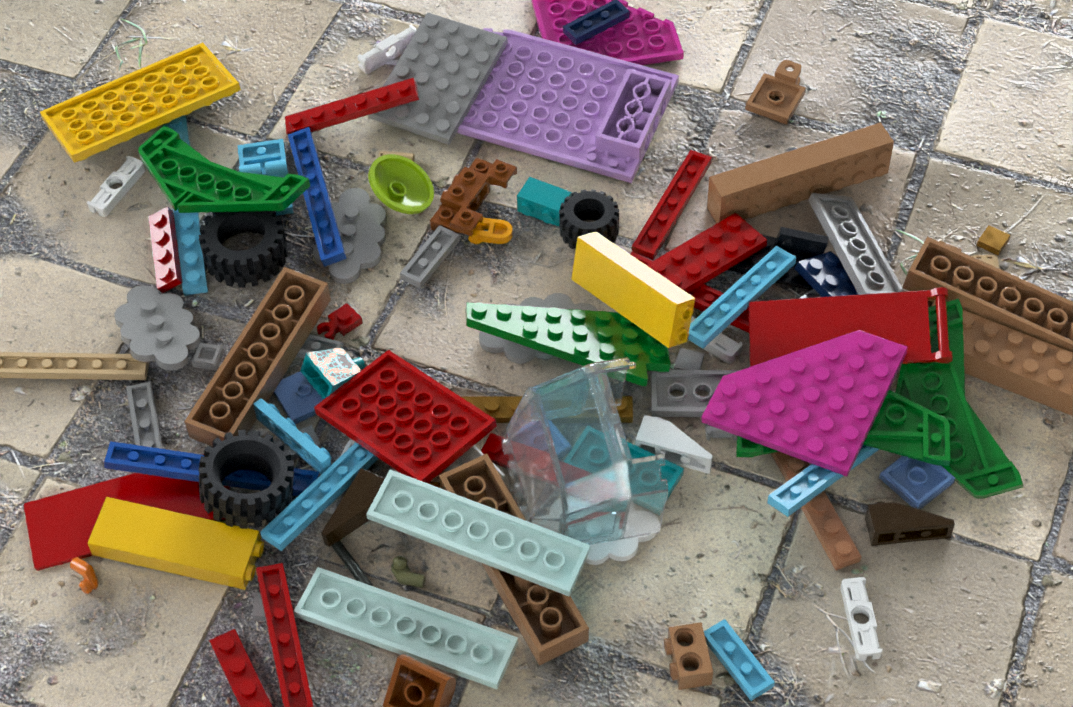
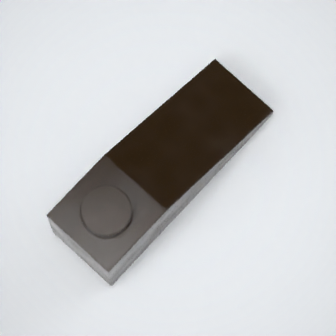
M362 468L360 469L321 532L326 546H332L369 521L367 519V512L385 478Z
M896 502L869 504L865 516L871 546L951 538L955 525L953 519Z

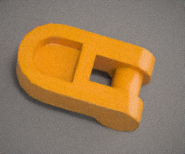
M483 217L482 223L479 222L473 230L472 237L469 236L468 240L473 244H480L481 242L493 244L508 243L513 237L512 225L505 220Z

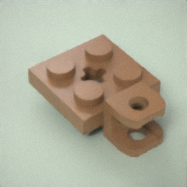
M783 60L775 71V77L764 73L746 102L745 110L787 125L806 91V87L800 86L801 64L790 60ZM791 67V68H793L794 70H793V71H787L786 68ZM775 97H779V100H778V101H774V100H771V99H770V98L774 99Z

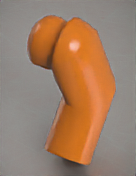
M78 557L72 559L70 568L84 578L79 583V587L85 594H90L93 589H97L99 584L93 566Z

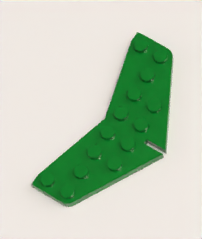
M166 126L160 128L138 149L142 162L175 211L178 210L179 213L283 211L310 187L309 178L301 175L287 174L283 178L238 172L211 162L181 140L176 131Z
M959 298L946 302L949 351L952 352L953 360L949 363L924 362L902 364L895 393L945 417L949 421L950 466L942 467L953 475L955 481L974 498L984 499L1023 488L1024 484L1019 471L1012 461H1009L966 401L963 309ZM936 305L928 307L931 353L939 351Z
M889 390L863 445L933 465L950 466L949 421L945 417ZM737 436L736 457L750 458L779 452Z

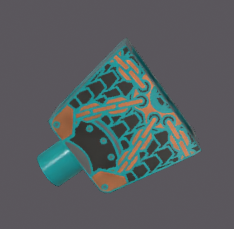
M342 348L314 351L305 354L300 372L324 400L363 370L365 362L361 357L351 359Z

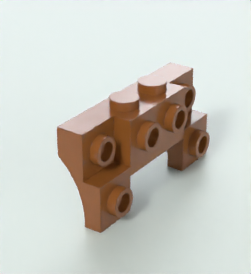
M476 158L469 168L464 167L460 174H456L448 190L443 191L440 198L442 205L430 220L431 230L435 231L440 225L453 232L472 237L474 228L479 222L482 223L483 214L476 211L490 193V185L507 188L510 178L513 174H517V167L498 159L492 164Z

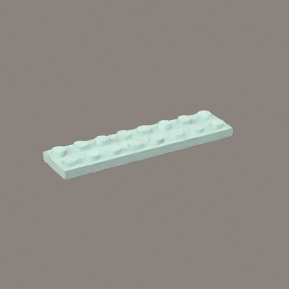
M391 469L367 512V519L566 596H570L591 547L589 544Z
M317 567L294 610V615L297 618L400 655L406 654L427 665L494 689H498L519 643L518 637L320 567Z

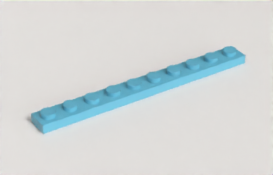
M186 115L164 124V126L176 131L180 139L190 146ZM173 209L184 296L208 292L205 262L199 242V235H201L199 213H179L178 210L175 211Z

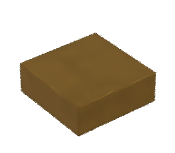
M988 225L978 239L976 246L998 256L1008 243L1010 235Z

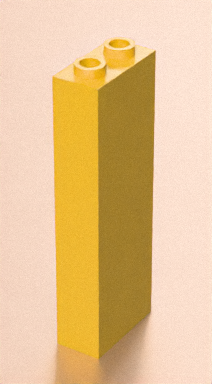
M593 232L577 237L571 280L666 347L670 348L687 342L695 303L693 296L599 233Z
M106 497L88 540V546L93 556L246 590L249 581H253L256 572L257 557L260 558L264 551V542H262L258 530L240 529V526L236 525L230 527L226 523Z

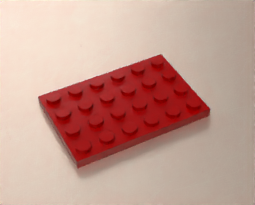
M387 350L314 407L316 415L396 471L425 483L433 480L497 427L496 419L390 350Z

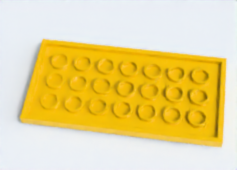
M202 42L40 111V114L72 161L76 163L98 152L106 151L121 142H126L137 135L147 133L162 124L170 123L178 117L188 115L194 110L211 105L217 100L229 97L241 89L239 82Z

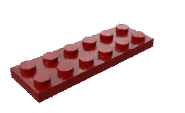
M734 213L650 262L647 266L689 293L767 246V239L737 213Z

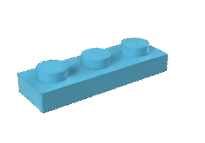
M725 619L704 631L708 647L750 701L774 687V680Z

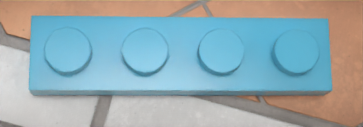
M262 398L253 404L256 419L316 471L322 474L331 466L332 457L325 448H319L314 444L310 435L300 432L290 418L285 419L275 405L266 403Z

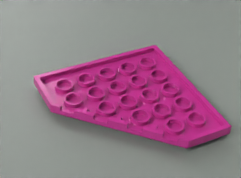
M531 0L540 35L543 39L639 65L681 60L684 57V52L672 21L667 19L662 21L654 17V13L640 7L635 9L629 6L625 0L618 1L630 11L628 19L577 45L563 33V26L613 0Z
M858 330L722 377L701 416L702 423L848 477L907 354L908 347Z

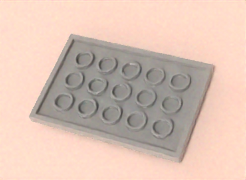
M427 12L383 85L384 87L414 77L419 100L368 115V117L450 145L459 130L458 127L463 123L465 116H467L508 44L507 37Z

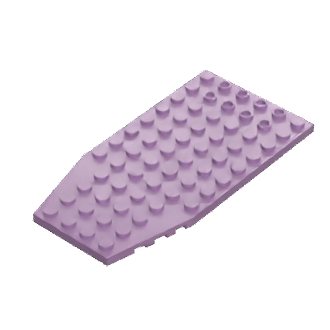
M483 28V30L507 37L508 44L467 116L464 117L463 123L458 127L457 133L632 183L679 82V75L513 30L504 29L503 32H493L491 28Z

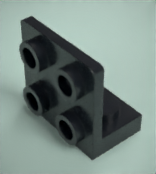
M781 227L773 248L778 246L796 257V264L775 283L812 290L813 287L795 270V267L799 261L823 254L828 245V236Z

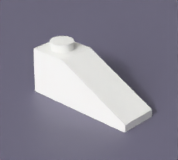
M644 415L635 440L636 446L678 466L710 474L713 455L670 421L663 420L660 417Z

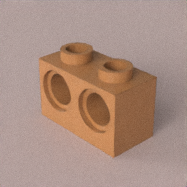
M702 622L669 627L668 638L664 639V648L666 655H671L673 663L669 664L672 680H677L678 689L712 685L713 668ZM681 642H687V643H689L690 645H689V646H681L679 643H681ZM685 667H694L696 670H695V671H687V670L684 669V668H685Z

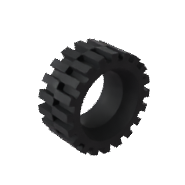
M276 211L212 212L213 218L207 216L204 219L205 225L200 227L201 235H199V242L205 266L211 276L215 275L218 282L221 283L225 279L226 285L231 287L236 282L239 288H245L246 283L251 282L253 287L258 285V280L263 279L264 282L269 281V274L272 273L276 276L280 272L279 266L284 267L286 263L285 257H288L287 242L282 219L279 215H276ZM253 232L264 235L259 244L247 250L235 251L222 245L228 238L240 233Z
M238 430V436L233 437L231 432L224 434V441L216 438L212 441V448L210 446L205 448L204 457L201 456L199 461L201 503H204V509L208 514L213 511V518L218 522L225 518L226 525L233 527L234 522L240 523V529H247V523H254L255 528L262 527V520L266 519L269 524L275 518V513L279 515L285 509V506L291 503L294 461L291 460L290 451L288 449L284 451V444L280 440L274 444L273 436L270 434H266L262 438L260 437V431L253 430L252 435H246V430ZM254 470L265 475L271 482V485L257 493L242 494L226 489L222 485V481L226 476L235 471Z

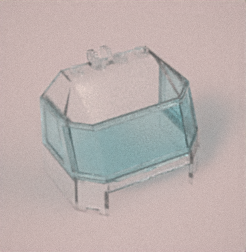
M629 358L590 363L534 387L527 388L506 428V438L502 439L504 455L508 454L510 459L507 462L509 476H514L509 480V489L511 492H514L512 497L517 506H519L526 521L589 545L660 532L668 496V483L666 479L661 478L660 466L665 465L664 454L632 459L616 407L621 406L627 370L636 368V363L630 362Z

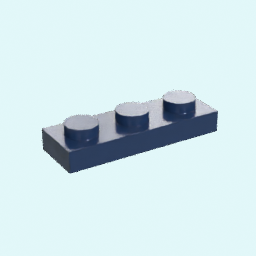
M613 0L564 25L563 33L577 45L628 19L630 11L618 0Z

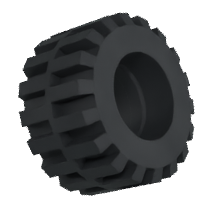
M584 189L580 193H572V197L567 196L564 199V203H561L559 210L560 236L563 237V242L565 244L569 243V247L574 249L576 248L577 237L597 232L614 243L619 234V209L617 202H613V197L610 195L606 196V193L603 191L596 192L595 189H591V191ZM585 220H593L594 222H585Z

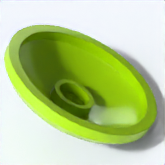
M387 154L378 157L369 168L368 179L374 194L390 209L404 214H418L425 211L432 203L434 198L433 184L427 173L412 160L400 155Z

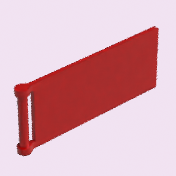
M938 287L923 291L749 302L750 367L858 330L907 346V354L902 364L924 362L949 363L953 360L952 352L949 351L946 309L948 289ZM928 299L936 301L939 351L931 353Z
M132 473L27 502L23 505L33 564L36 571L69 563L76 557L83 559L93 556L88 546V540L106 497L217 521L213 518V511L208 514L204 509V503H201L199 482L140 473ZM224 486L226 489L231 491L230 486Z

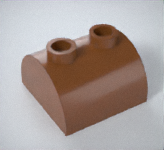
M401 654L397 657L383 707H449L454 695L456 680L454 677L406 654Z

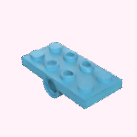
M283 139L237 145L240 172L283 178L288 174ZM293 204L283 211H276V215L294 213Z

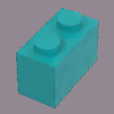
M529 177L517 194V211L526 216H531L545 223L560 227L559 210L561 203H564V199L567 196L572 197V192Z

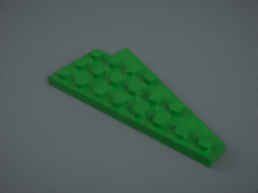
M466 302L467 327L637 385L647 386V371L669 372L671 363L668 347L618 312Z

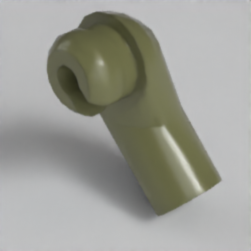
M396 556L393 559L391 571L397 581L403 585L423 588L426 575L411 572L407 565L408 560L404 556Z

